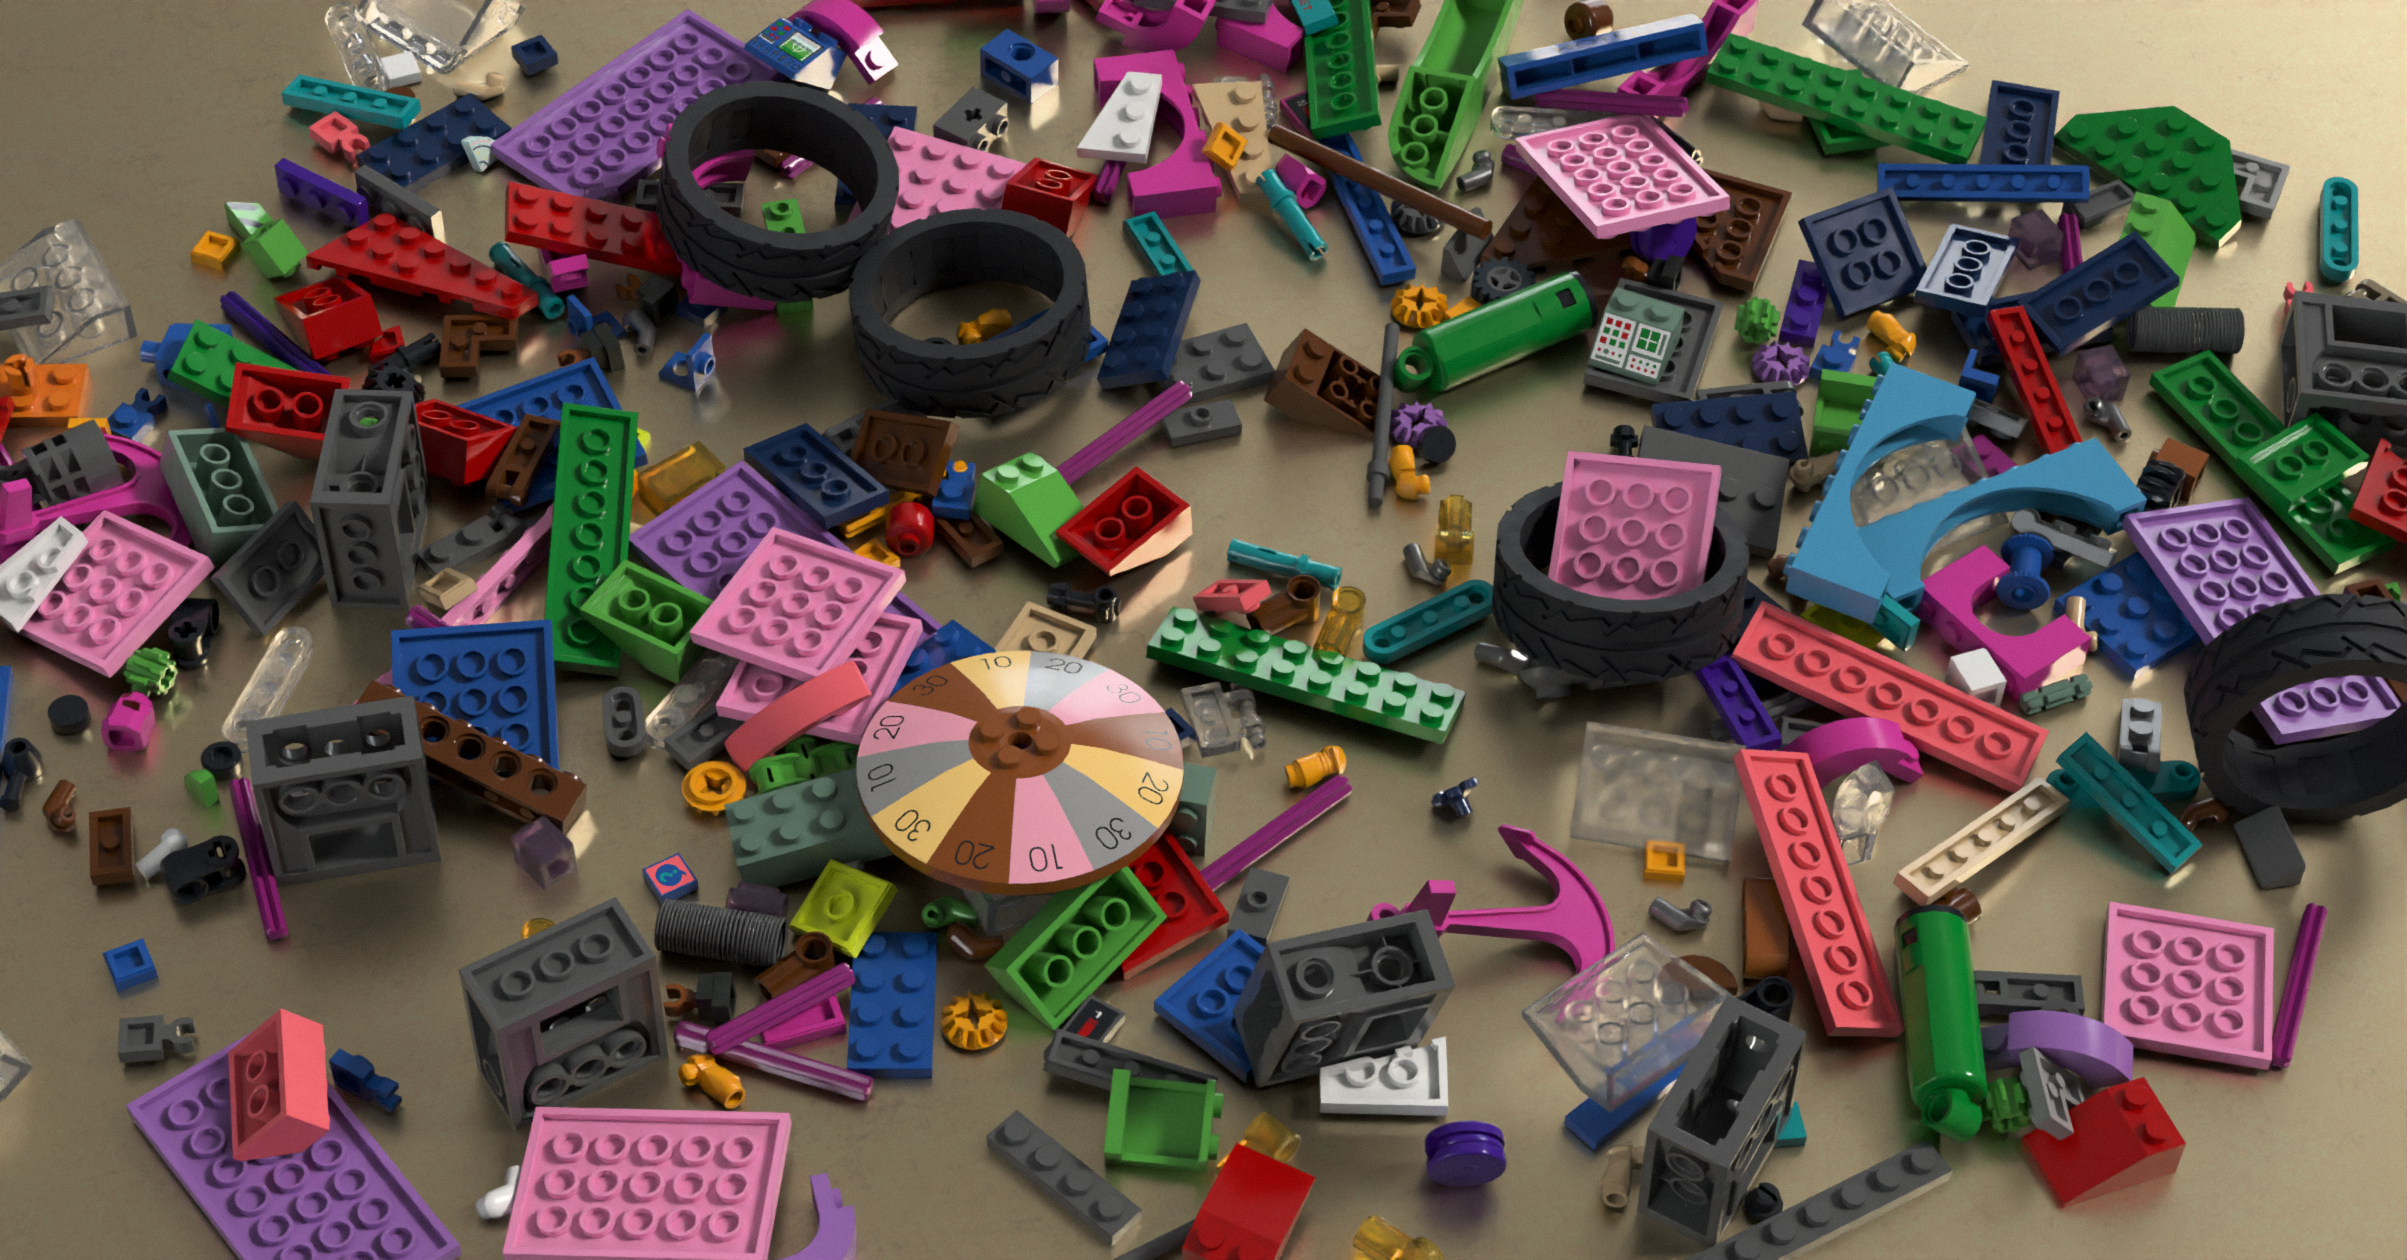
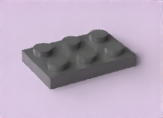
M1243 323L1180 341L1168 379L1158 382L1163 391L1177 381H1183L1185 384H1188L1191 388L1192 398L1180 406L1183 407L1271 382L1275 370L1248 324Z
M287 501L211 577L212 581L256 636H265L325 575L315 525L296 501Z

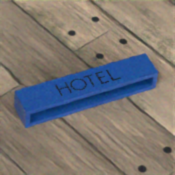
M1691 13L1507 55L1497 59L1502 89L1513 100L1627 74L1637 70L1640 71L1708 55L1704 22Z

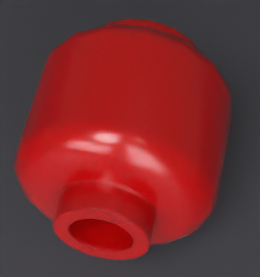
M902 502L895 505L888 512L884 538L887 547L901 557L912 558L925 554L931 548L934 539L935 520L932 512L924 505L916 502Z

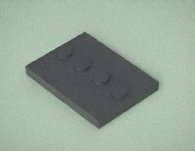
M1620 278L1617 284L1618 288L1685 308L1680 340L1657 386L1588 365L1586 368L1583 384L1661 403L1692 401L1723 312L1724 302Z
M1644 425L1637 457L1720 465L1722 472L1717 506L1722 509L1723 513L1727 512L1741 526L1748 541L1749 553L1773 558L1777 547L1789 459Z

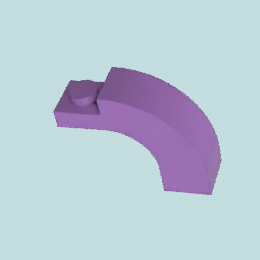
M2020 1011L2010 1013L2009 1023L1981 1028L1986 1072L2022 1066L2019 1053L2034 1047L2062 1068L2078 1074L2093 1089L2114 1086L2132 1080L2134 1045L2120 1032L2097 1020L2066 1012Z
M828 1173L810 1176L812 1201L819 1226L818 1231L812 1242L802 1251L777 1260H855L857 1236L854 1205L843 1207L840 1189H831Z

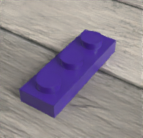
M282 158L274 165L279 192L286 197L306 204L311 209L320 211L336 219L341 224L349 225L353 228H357L370 221L366 197L285 158Z
M1800 259L1798 261L1778 341L1786 343L1789 341L1791 344L1814 348L1828 293L1815 262Z
M1732 653L1723 655L1716 662L1694 672L1739 749L1772 751L1781 748V734L1737 661L1731 657Z

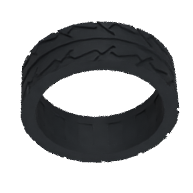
M775 81L744 82V85L735 83L713 89L695 99L696 103L693 105L689 104L676 117L668 136L671 137V140L666 141L663 166L657 188L656 215L665 239L677 256L695 272L698 273L700 271L704 278L722 288L751 298L754 295L761 300L786 303L813 301L812 298L822 299L849 289V283H853L854 280L851 276L858 261L872 246L879 244L877 241L888 234L899 192L898 164L892 149L889 147V143L877 127L857 110L853 111L850 105L827 93L805 86L800 88L795 84ZM750 149L789 153L812 161L831 172L854 195L862 213L852 221L839 227L815 233H784L767 230L743 222L722 210L706 196L695 181L692 171L709 159L734 151Z
M980 208L950 210L929 215L926 219L919 218L896 228L877 241L879 244L872 246L858 261L851 276L854 279L853 283H849V304L858 361L867 381L883 397L887 399L893 398L894 400L898 399V406L902 405L905 409L918 411L927 416L953 419L956 416L966 419L1000 415L1016 411L1018 407L1024 408L1047 398L1065 385L1064 381L1067 378L1071 379L1085 362L1091 346L1088 345V341H1092L1085 263L1075 244L1060 229L1043 220L1039 221L1036 217L1011 210L991 208L986 210ZM980 280L1009 282L1031 288L1044 294L1054 302L1052 307L1041 318L1028 327L1009 336L984 343L965 345L935 344L914 339L896 331L888 324L902 307L917 297L937 288L960 282Z
M1563 481L1553 483L1554 486H1544L1526 494L1511 506L1513 509L1511 511L1507 510L1500 520L1496 541L1492 613L1498 629L1511 643H1514L1516 648L1538 662L1557 670L1564 669L1569 674L1595 680L1625 682V680H1632L1633 682L1665 680L1686 675V672L1690 670L1695 672L1716 662L1730 649L1728 647L1729 644L1734 645L1741 631L1744 593L1746 591L1748 574L1747 567L1749 564V546L1741 526L1727 512L1723 513L1719 506H1716L1706 582L1693 590L1681 594L1649 600H1621L1594 596L1568 588L1540 572L1541 569L1550 565Z
M2323 594L2299 598L2291 603L2286 601L2253 613L2233 624L2229 631L2224 630L2206 645L2192 664L2191 671L2188 673L2184 686V697L2199 772H2204L2202 779L2211 794L2228 807L2233 805L2237 807L2234 810L2249 816L2278 805L2285 821H2292V823H2327L2351 819L2355 815L2363 816L2406 799L2407 701L2391 715L2366 729L2323 742L2276 745L2275 743L2249 738L2232 729L2253 707L2276 693L2299 684L2330 677L2357 675L2382 677L2407 685V605L2393 599L2366 594L2363 597L2356 596L2357 594Z

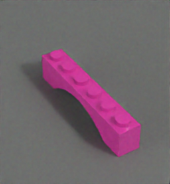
M1714 0L1702 19L1705 27L1708 55L1658 66L1648 71L1637 70L1618 87L1617 93L1682 97L1707 74L1729 33L1747 37L1754 30L1759 0ZM1614 113V117L1624 115L1622 113Z

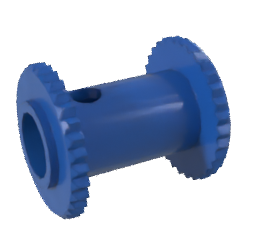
M2017 534L2011 536L2003 543L2000 551L2002 559L2010 566V573L2002 576V579H1999V582H1997V596L2002 603L2018 610L2036 609L2044 605L2049 599V585L2047 581H2044V578L2040 577L2041 569L2045 570V567L2051 565L2053 561V547L2047 540L2038 535Z

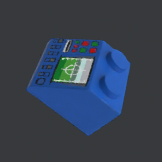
M795 17L794 21L779 18L749 40L743 48L792 80L829 90L848 54L837 47L838 40L822 32L819 35L812 31L814 26L798 17Z

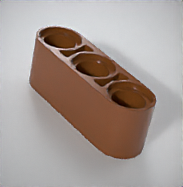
M1745 876L1741 898L1743 978L1763 980L1769 976H1778L1786 979L1788 971V918L1774 878Z

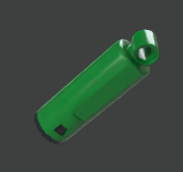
M1570 269L1421 330L1414 335L1412 347L1403 350L1395 361L1394 387L1401 392L1412 393L1420 389L1426 382L1431 389L1443 392L1594 329L1598 322V309L1591 288L1577 271ZM1405 365L1414 367L1418 375L1408 372Z
M1936 904L1918 906L1904 912L1896 920L1894 926L1910 1094L1913 1103L1922 1110L1921 1117L1926 1126L1956 1142L1964 1143L1972 1139L1981 1126L1982 1111L1979 1106L1985 1101L1988 1093L1969 925L1966 916L1958 909L1950 906Z

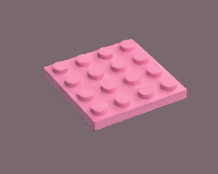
M895 126L887 142L893 151L899 167V192L888 234L896 228L919 218L926 219L929 215L950 210L980 208L982 210L987 208L1001 209L1006 183L1025 167L1026 163ZM858 201L846 223L862 213Z
M1568 451L1548 578L1576 591L1598 597L1621 600H1649L1670 597L1693 590L1706 582L1722 472L1721 466Z
M103 510L82 532L88 540V544L18 634L111 678L128 658L134 654V651L155 632L206 578L215 566L209 557ZM2 621L6 628L14 631L10 626H8L5 622Z
M772 527L689 632L692 643L807 682L847 661L905 584L904 570Z
M883 612L845 662L855 661L872 696L841 716H830L804 734L860 745L867 726L877 711L888 700L923 631L921 619ZM740 660L715 705L718 716L746 722L763 708L805 682Z
M2110 901L2106 911L2101 1022L2120 1032L2134 1045V1048L2268 1070L2272 1062L2274 928Z

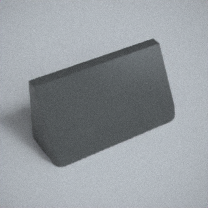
M1475 207L1471 210V212L1484 217L1480 208ZM1457 229L1443 248L1442 275L1459 282H1466L1481 262V255L1494 238L1492 232L1487 239L1480 240Z
M2278 805L2264 809L2234 824L2236 834L2261 889L2300 884L2306 864Z

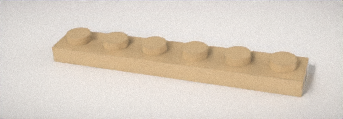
M2038 777L1897 872L1893 884L1920 906L1930 905L2064 813L2070 799L2044 779Z

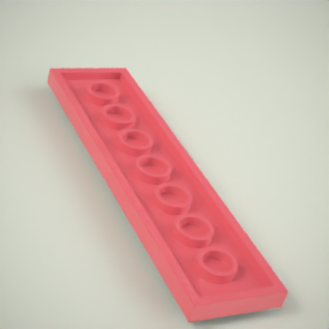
M1763 600L1731 656L1735 658L1740 668L1849 718L1874 717L1898 723L1904 740L1910 741L1916 749L2012 793L2022 789L2049 733L2044 728Z
M1740 749L1733 759L1827 1035L1898 1037L1904 1031L1903 1021L1808 753Z

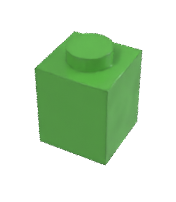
M283 219L265 222L241 244L267 278L281 275L286 278L292 275L301 267L299 261L308 254V251Z

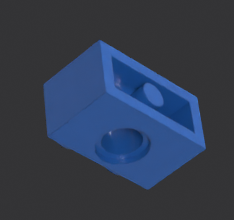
M1006 29L980 48V73L1024 101L1033 104L1058 85V58L1031 43L1026 38Z

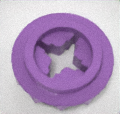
M1773 340L1770 346L1761 345L1758 352L1754 353L1752 369L1755 375L1763 382L1789 380L1796 386L1802 383L1809 375L1810 357L1803 355L1802 347L1791 348L1789 341L1785 345H1779ZM1776 359H1781L1783 363H1787V368L1785 369L1784 365L1776 361Z
M1417 400L1411 406L1401 403L1399 409L1391 411L1389 433L1400 444L1417 448L1418 437L1425 428L1438 425L1447 427V420L1443 418L1442 410L1433 409L1431 402L1425 406L1419 405ZM1418 419L1424 420V423H1419L1411 429L1412 422H1416Z

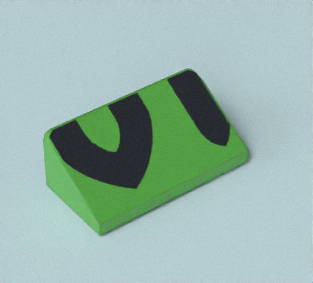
M224 203L228 222L244 241L265 222L273 221L259 203Z

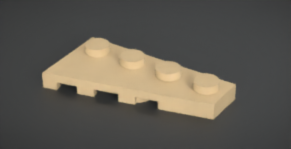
M1261 81L1193 84L1192 93L1202 109V117L1206 126H1209L1212 131L1216 123L1223 122L1248 140L1234 170L1226 171L1238 201H1269L1262 189L1256 184L1258 176H1261L1266 181L1261 174L1263 171L1272 169Z

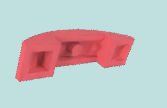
M849 661L805 682L763 708L734 731L724 742V745L734 765L746 777L749 775V768L754 762L765 757L775 756L774 752L832 715H843L871 697L872 694L855 661Z

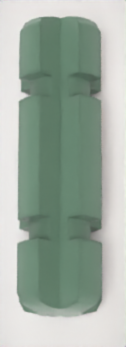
M2079 674L2070 677V682L2068 679H2064L2038 688L2039 692L2035 689L2024 692L2020 695L2019 706L2026 715H2031L2042 711L2041 707L2046 710L2073 701V696L2075 699L2090 695L2091 688L2093 687L2092 682L2086 674Z

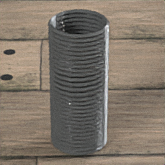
M2145 306L2128 316L2126 327L2127 344L2131 352L2202 353L2210 350L2212 353L2238 354L2242 349L2245 335L2244 316L2240 308Z
M667 898L662 902L658 911L654 943L656 949L662 952L669 951L674 954L681 953L686 956L693 955L694 957L698 956V958H710V960L718 959V961L724 960V962L729 961V963L733 961L734 964L738 962L744 965L746 963V965L750 964V966L754 965L755 967L758 965V967L762 966L768 969L784 958L788 938V921L785 917L782 918L781 916L774 917L773 915L769 916V914L762 915L761 913H748L747 911L743 913L742 910L738 912L737 909L733 911V909L729 910V908L725 909L724 907L717 908V906L713 907L712 905L709 907V905L705 906L700 903L693 904L688 901L681 902L680 900H669Z

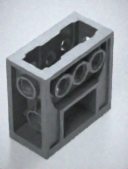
M2295 291L2278 341L2283 425L2288 429L2317 412L2319 415L2327 417L2331 425L2365 453L2373 454L2375 447L2382 437L2392 445L2390 448L2391 452L2399 458H2407V304ZM2351 419L2361 420V421H2363L2365 424L2355 423V422L2352 421ZM2386 424H2397L2403 428V431L2391 430Z
M335 389L310 499L331 607L409 610L418 565L416 552L421 550L431 499L413 391ZM369 416L380 419L377 424L372 426L359 424L363 418Z
M414 695L246 721L252 787L277 888L442 861L433 795ZM375 730L387 731L386 734L380 736L368 735ZM333 740H344L337 743H330V741ZM292 743H299L304 745L303 747L298 749L284 748L285 746ZM385 780H386V783H375V782H378V781H385Z
M616 897L459 969L478 1071L515 1130L533 1122L536 1107H565L668 1057L656 956Z
M1424 909L1267 943L1232 1012L1258 1088L1320 1074V1068L1366 1056L1376 1059L1395 1054V1049L1409 1045L1412 1049H1416L1455 988V984L1429 911Z
M1727 994L1647 1128L1637 1206L1638 1212L1709 1248L1719 1243L1791 1118L1807 1035L1806 1031Z

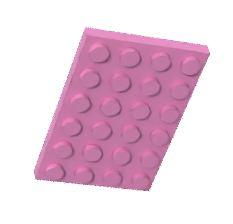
M1624 114L1515 138L1516 151L1597 239H1612L1618 234L1631 231L1642 232L1649 230L1653 226L1666 223L1678 224L1684 219L1697 216L1709 217L1715 215L1716 212L1730 209V196L1649 115Z
M536 1107L502 1252L504 1260H767L792 1124L790 1114L779 1112Z

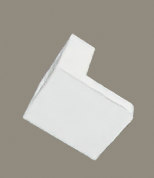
M1985 648L1950 657L1945 684L1995 707L2000 706L2007 680Z

